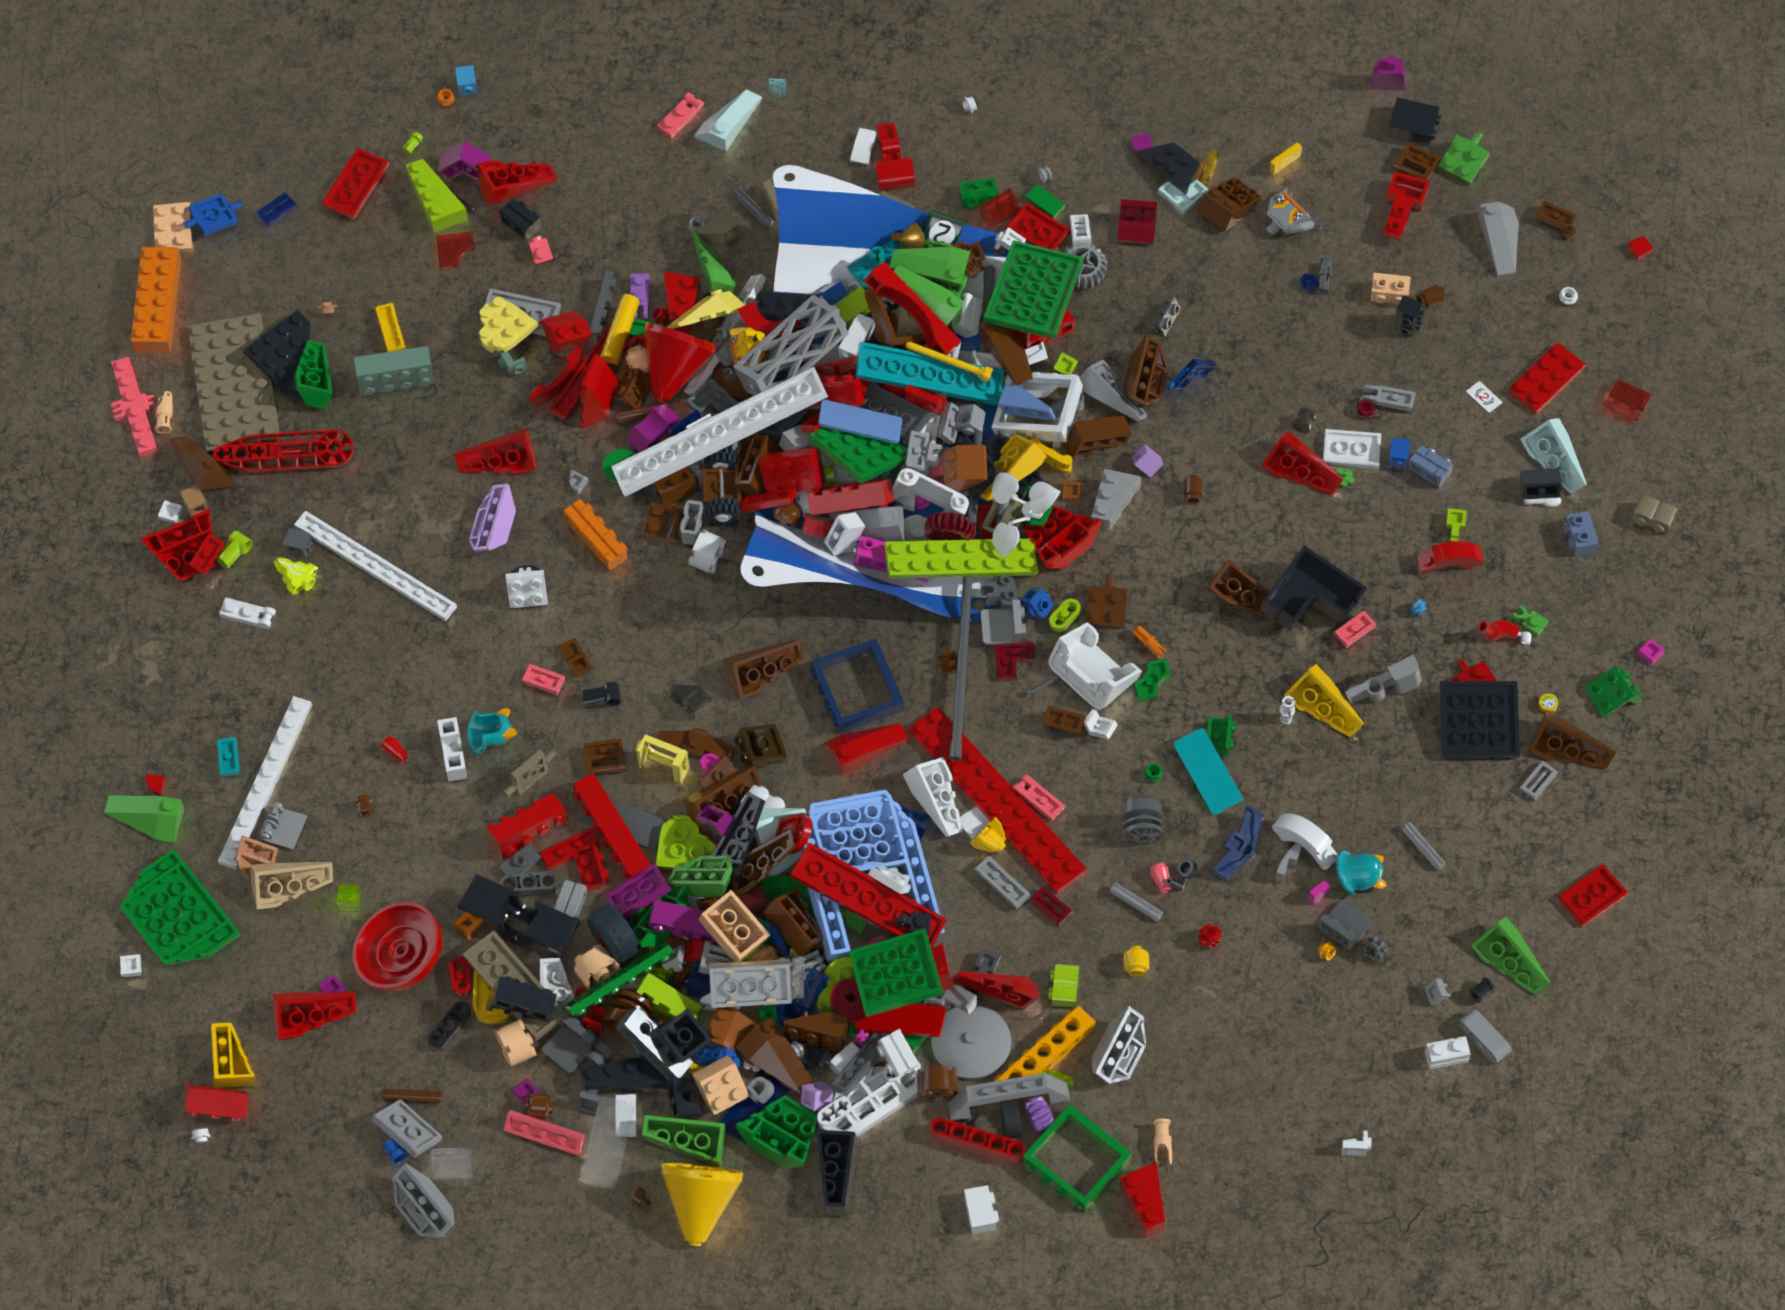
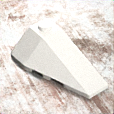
M944 757L916 765L904 773L903 776L911 793L944 835L949 837L961 833L962 827L959 811L954 804L956 795L955 791H952L950 783L953 781L952 774Z

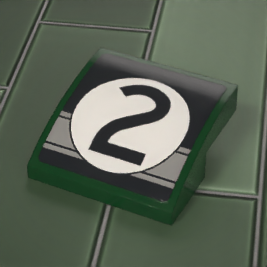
M931 210L923 223L925 240L932 239L952 245L956 244L961 234L964 220Z

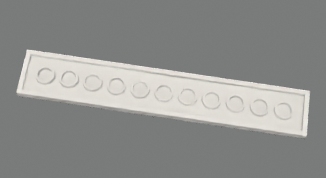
M812 367L611 467L624 496H627L827 398L828 395L815 368Z

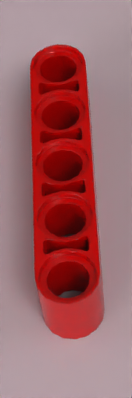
M939 1117L933 1119L930 1123L931 1138L937 1142L1014 1165L1023 1162L1025 1145L1018 1140ZM942 1127L944 1131L936 1132L934 1129ZM961 1133L963 1134V1136L961 1138L954 1137V1134ZM974 1139H981L982 1142L979 1143V1144H976V1143L973 1142V1140H974ZM999 1144L1002 1148L997 1150L992 1148V1146ZM1019 1150L1021 1154L1013 1155L1011 1152Z

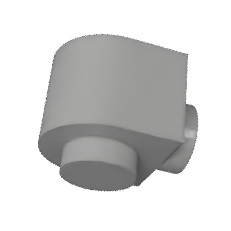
M763 1077L753 1079L746 1086L750 1091L749 1096L756 1103L759 1101L764 1104L774 1093L773 1084Z

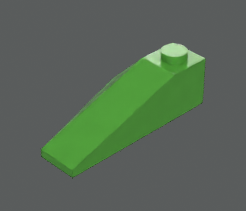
M956 247L894 249L889 267L895 269L897 265H900L924 278L961 287L970 251Z

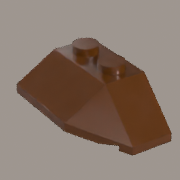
M1148 335L1144 336L1130 357L1123 390L1129 399L1144 407L1161 401L1168 373V365L1162 350V343Z

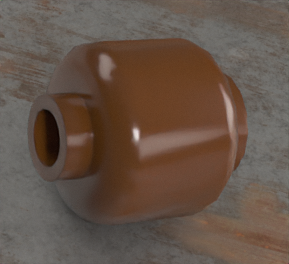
M533 1092L530 1096H527L524 1111L527 1112L528 1116L545 1120L548 1114H553L554 1102H551L550 1095Z

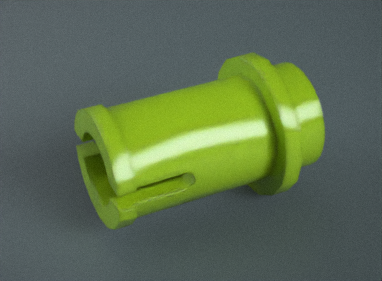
M416 131L411 133L410 138L401 149L406 154L411 155L417 145L422 143L423 136Z

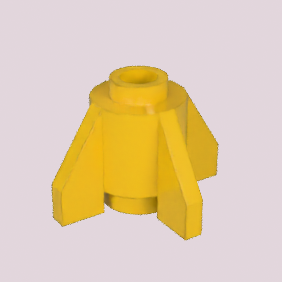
M995 817L970 841V844L979 850L990 853L996 851L999 853L1006 846L1004 843L1006 838L1001 822Z

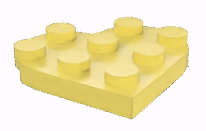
M502 297L494 298V300L485 304L480 310V317L484 326L479 332L481 344L492 353L501 350L507 352L538 328L537 321Z

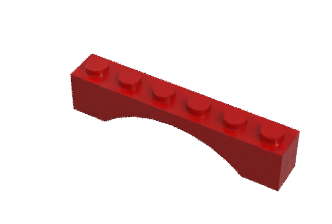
M885 262L872 270L863 281L876 295L894 301L912 315L923 331L928 349L948 356L961 343V340Z

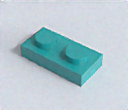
M237 738L218 739L217 746L221 777L240 775Z

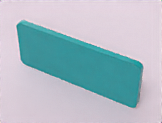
M1203 728L1174 742L1175 750L1212 815H1217L1242 802L1243 797Z

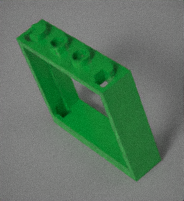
M1070 1104L1023 1155V1164L1028 1168L1029 1172H1035L1044 1184H1050L1055 1188V1192L1059 1196H1065L1070 1200L1073 1207H1077L1084 1212L1090 1208L1132 1160V1152ZM1067 1120L1118 1159L1085 1197L1034 1157Z

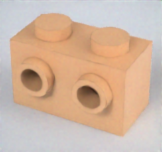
M1374 273L1370 301L1399 305L1402 296L1409 297L1411 277Z

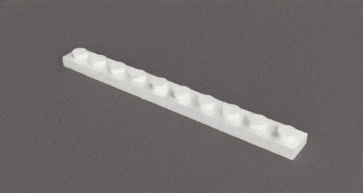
M305 511L294 524L297 530L310 533L311 538L442 620L446 621L457 608V605L309 512Z
M293 696L219 857L218 863L220 865L235 870L238 869L235 858L241 836L252 838L312 707L311 701Z

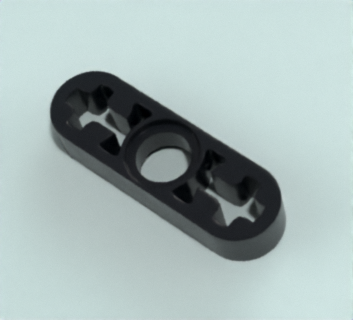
M459 1001L455 1003L428 1037L431 1050L436 1052L442 1051L470 1018L471 1010L467 1002ZM465 1008V1014L458 1013V1009L463 1010ZM448 1022H453L455 1027L453 1030L447 1031L444 1029V1025ZM440 1038L441 1043H440V1044H439V1043H436V1044L434 1045V1041H433V1040H434V1039L438 1040V1039Z

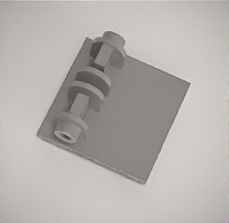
M276 802L270 806L257 839L294 850L307 815L284 809L281 803Z

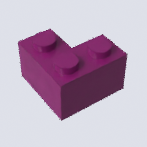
M462 141L440 154L438 172L450 179L464 173L478 181V163L491 161V156L470 145V143Z

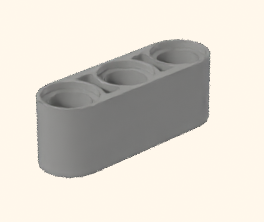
M1471 1010L1458 1021L1460 1028L1493 1063H1498L1512 1051L1510 1044L1478 1010Z

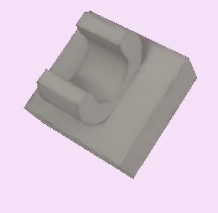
M681 945L672 949L673 952L669 954L670 958L662 962L665 970L673 968L677 973L684 970L681 965L686 964V961L683 960L685 950Z
M1442 978L1434 979L1424 988L1431 1006L1438 1005L1451 996L1450 993L1446 992L1445 988L1448 986L1443 983Z

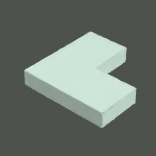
M1197 179L1190 184L1186 195L1169 181L1158 189V193L1183 215L1201 201L1204 194L1209 191Z

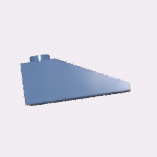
M1005 385L998 403L1003 414L1055 421L1056 417L1048 405L1020 386Z

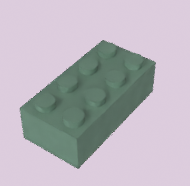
M428 346L354 357L361 395L391 392L398 389L406 390L417 386L426 387L434 384Z

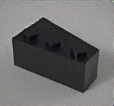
M500 976L491 989L486 1011L492 1012V1009L496 1008L504 1010V1014L510 1015L511 1012L523 1014V1018L547 1022L552 1016L557 994L552 993L547 988L539 989L533 987L531 983H520L514 981L512 977Z

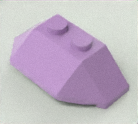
M507 483L492 486L491 492L484 498L478 508L469 537V542L475 552L492 550L507 543L516 513L510 486Z

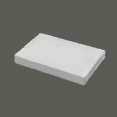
M1325 429L1323 461L1333 466L1379 469L1381 433Z

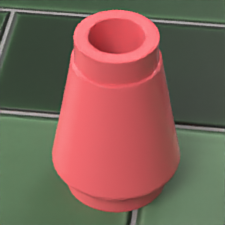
M1159 863L1150 867V875L1161 893L1171 891L1172 887L1166 884V879L1170 877L1168 866H1165V863Z

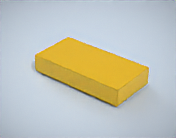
M1296 142L1271 160L1269 172L1274 176L1301 156L1302 146Z

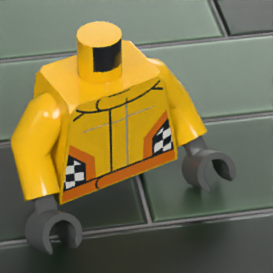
M748 327L732 328L730 331H726L723 328L716 330L718 333H723L722 336L717 337L722 341H726L731 336L729 340L734 365L766 337L764 333L754 331V329ZM765 351L760 353L757 364L764 357ZM729 367L723 370V373L727 375L724 377L731 382L736 379L737 373L735 370L733 371Z

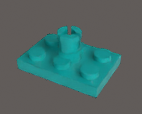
M891 240L882 246H875L871 248L869 254L847 266L848 272L867 291L869 287L863 282L865 278L881 263L885 262L889 266L894 249H901V247L895 240Z

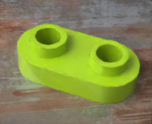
M1075 599L1065 600L1050 616V628L1056 632L1066 630L1079 616L1081 610L1080 603Z

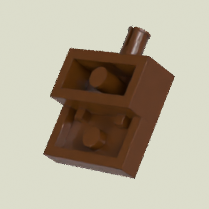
M1106 574L1105 585L1089 586L1086 623L1124 628L1128 589L1114 587L1113 574H1110V582L1109 574Z

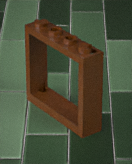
M870 288L864 293L883 346L910 350L906 348V343L912 342L927 348L924 334L896 337L881 296L876 295ZM950 322L947 327L954 333Z

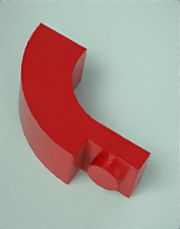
M1466 541L1436 544L1431 546L1430 551L1417 556L1420 572L1423 575L1447 566H1462L1468 570L1484 564L1481 546Z

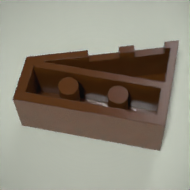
M1124 415L1110 416L1109 418L1102 419L1095 418L1088 421L1079 420L1074 422L1067 442H1063V446L1067 455L1072 457L1073 462L1076 461L1077 456L1086 454L1088 457L1093 455V451L1102 448L1104 451L1126 445L1132 432Z
M749 435L738 441L739 447L736 450L738 464L735 467V484L746 495H758L763 493L765 487L758 461L767 453L777 452L779 446L768 435Z

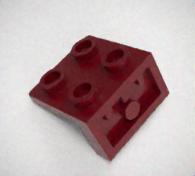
M1121 199L1117 241L1153 245L1157 202Z

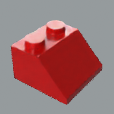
M576 311L540 320L553 353L587 345L592 336L586 319Z

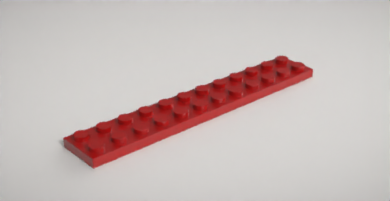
M936 707L908 728V732L933 760L944 757L954 783L990 822L995 817L1001 822L1006 840L1056 894L1087 872V868L963 733L961 737V760L952 761L949 759L953 722L939 707Z

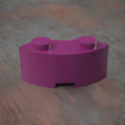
M665 404L655 406L649 411L648 416L642 422L631 428L627 441L639 452H642L658 444L657 441L664 434L668 436L680 417Z

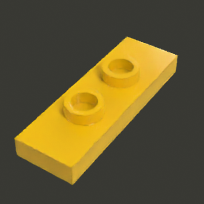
M393 302L375 307L387 352L406 349Z

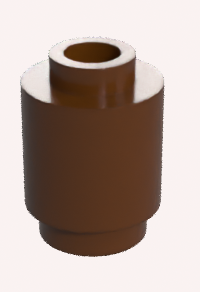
M1434 285L1421 291L1416 298L1417 301L1424 303L1423 309H1428L1443 302L1445 292L1441 286Z
M1192 474L1184 479V498L1187 503L1197 504L1203 497V479L1198 475Z

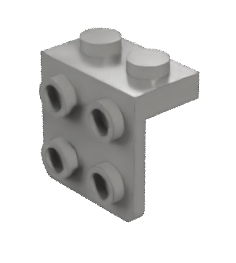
M1012 600L1011 609H986L981 611L984 645L1021 643L1022 635H1026V625L1022 624L1024 607L1020 606V600Z

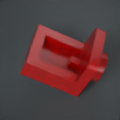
M592 1005L587 1017L583 1019L584 1028L590 1029L594 1034H603L605 1027L601 1021L607 1009Z

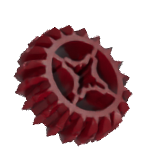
M936 512L929 515L925 521L924 528L925 535L931 541L973 540L976 530L975 524L968 517L950 512Z

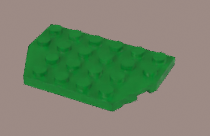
M172 849L141 870L138 880L131 887L128 896L120 905L121 911L164 966L210 958L241 936L238 929L175 849Z

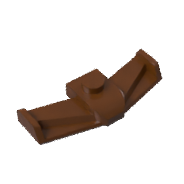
M694 728L691 731L660 730L657 738L676 747H685L684 750L690 755L702 757L704 752H708L720 758L727 756L731 762L736 747L708 734L707 730Z

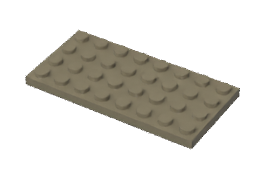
M261 313L188 325L206 452L209 455L213 454L217 446L247 435L280 433L272 381L243 353L246 347L264 335ZM277 437L261 438V443L277 442ZM258 438L249 439L242 443H258Z

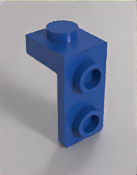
M706 1045L694 1055L692 1061L695 1064L710 1065L728 1056L738 1069L742 1058L730 1047Z

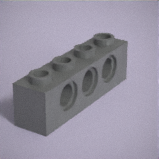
M638 1007L628 1010L615 1027L669 1082L672 1078H681L693 1062L689 1058L681 1063L657 1033L661 1027L657 1023L652 1022L647 1017V1013Z

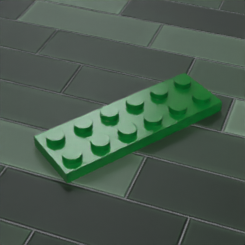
M660 943L561 1008L568 1015L579 1016L587 1011L586 1007L591 1004L593 1006L603 1001L602 997L606 994L612 995L619 991V986L623 983L629 984L636 980L637 974L641 972L643 974L653 969L652 965L658 961L659 963L666 961L670 958L669 954L673 952L672 948L668 944Z

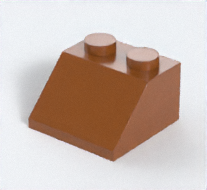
M956 445L943 451L944 485L962 492L986 481V446Z
M729 1007L716 1008L707 1030V1034L712 1041L707 1045L730 1047L743 1060V1057L735 1048L756 1026V1023L738 1010Z

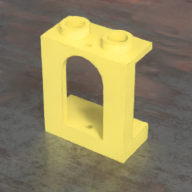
M645 734L643 739L639 740L636 745L639 767H643L647 758L673 768L674 781L682 784L689 770L688 752ZM649 744L674 753L677 756L673 758L651 748Z

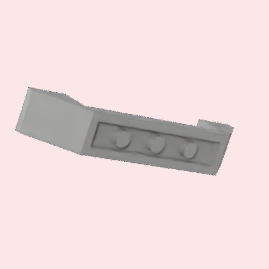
M1046 1073L966 1086L948 1103L950 1119L953 1121L970 1118V1106L1046 1093L1049 1095L1050 1104L1069 1101L1067 1083Z

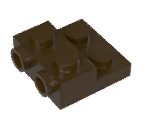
M776 724L743 727L739 729L735 736V745L740 747L742 752L740 755L741 762L743 764L746 763L747 768L750 766H755V768L765 767L768 762L784 761L787 758Z

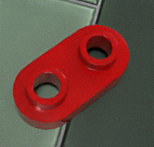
M456 957L449 965L452 988L455 994L465 996L472 990L470 966L464 957ZM463 967V970L457 971V968ZM461 985L466 986L464 989L459 988Z

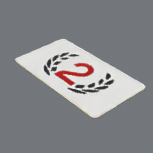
M1480 381L1466 391L1489 413L1502 404V401Z

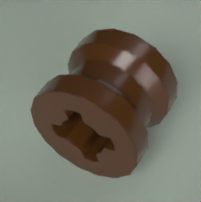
M361 795L353 800L357 817L366 818L375 813L374 807L371 805L373 801L370 795Z

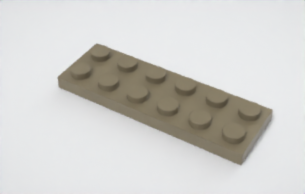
M492 931L463 953L464 959L491 989L500 976H509L514 981L520 983L528 982L533 987L544 988L495 931ZM556 1001L552 1016L547 1022L523 1018V1014L511 1012L518 1020H522L525 1029L536 1041L560 1024V1019L567 1014Z

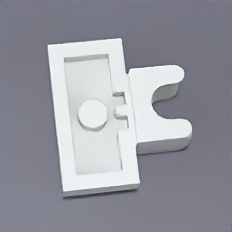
M884 866L873 867L869 871V876L899 894L908 893L911 885L908 884L910 876L897 872V868L888 869Z

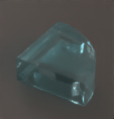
M769 78L770 88L778 96L785 97L787 79Z

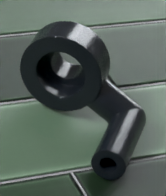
M1189 858L1182 859L1177 866V873L1180 875L1178 881L1169 877L1166 879V884L1179 891L1183 890L1187 879H1191L1196 875L1198 870L1197 863Z

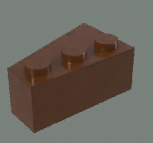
M797 887L775 898L763 913L799 958L816 948L823 940V935L814 917H810L807 911L808 904L803 902L800 896L801 890Z

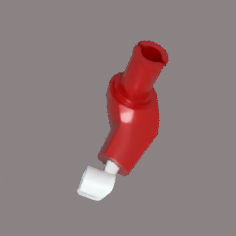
M1483 620L1478 623L1477 629L1486 640L1496 641L1502 638L1516 640L1518 636L1521 637L1520 643L1531 644L1532 636L1529 632H1520L1521 627L1506 620L1491 623Z

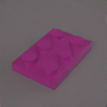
M654 863L605 894L609 903L627 919L648 906L655 899L671 891Z

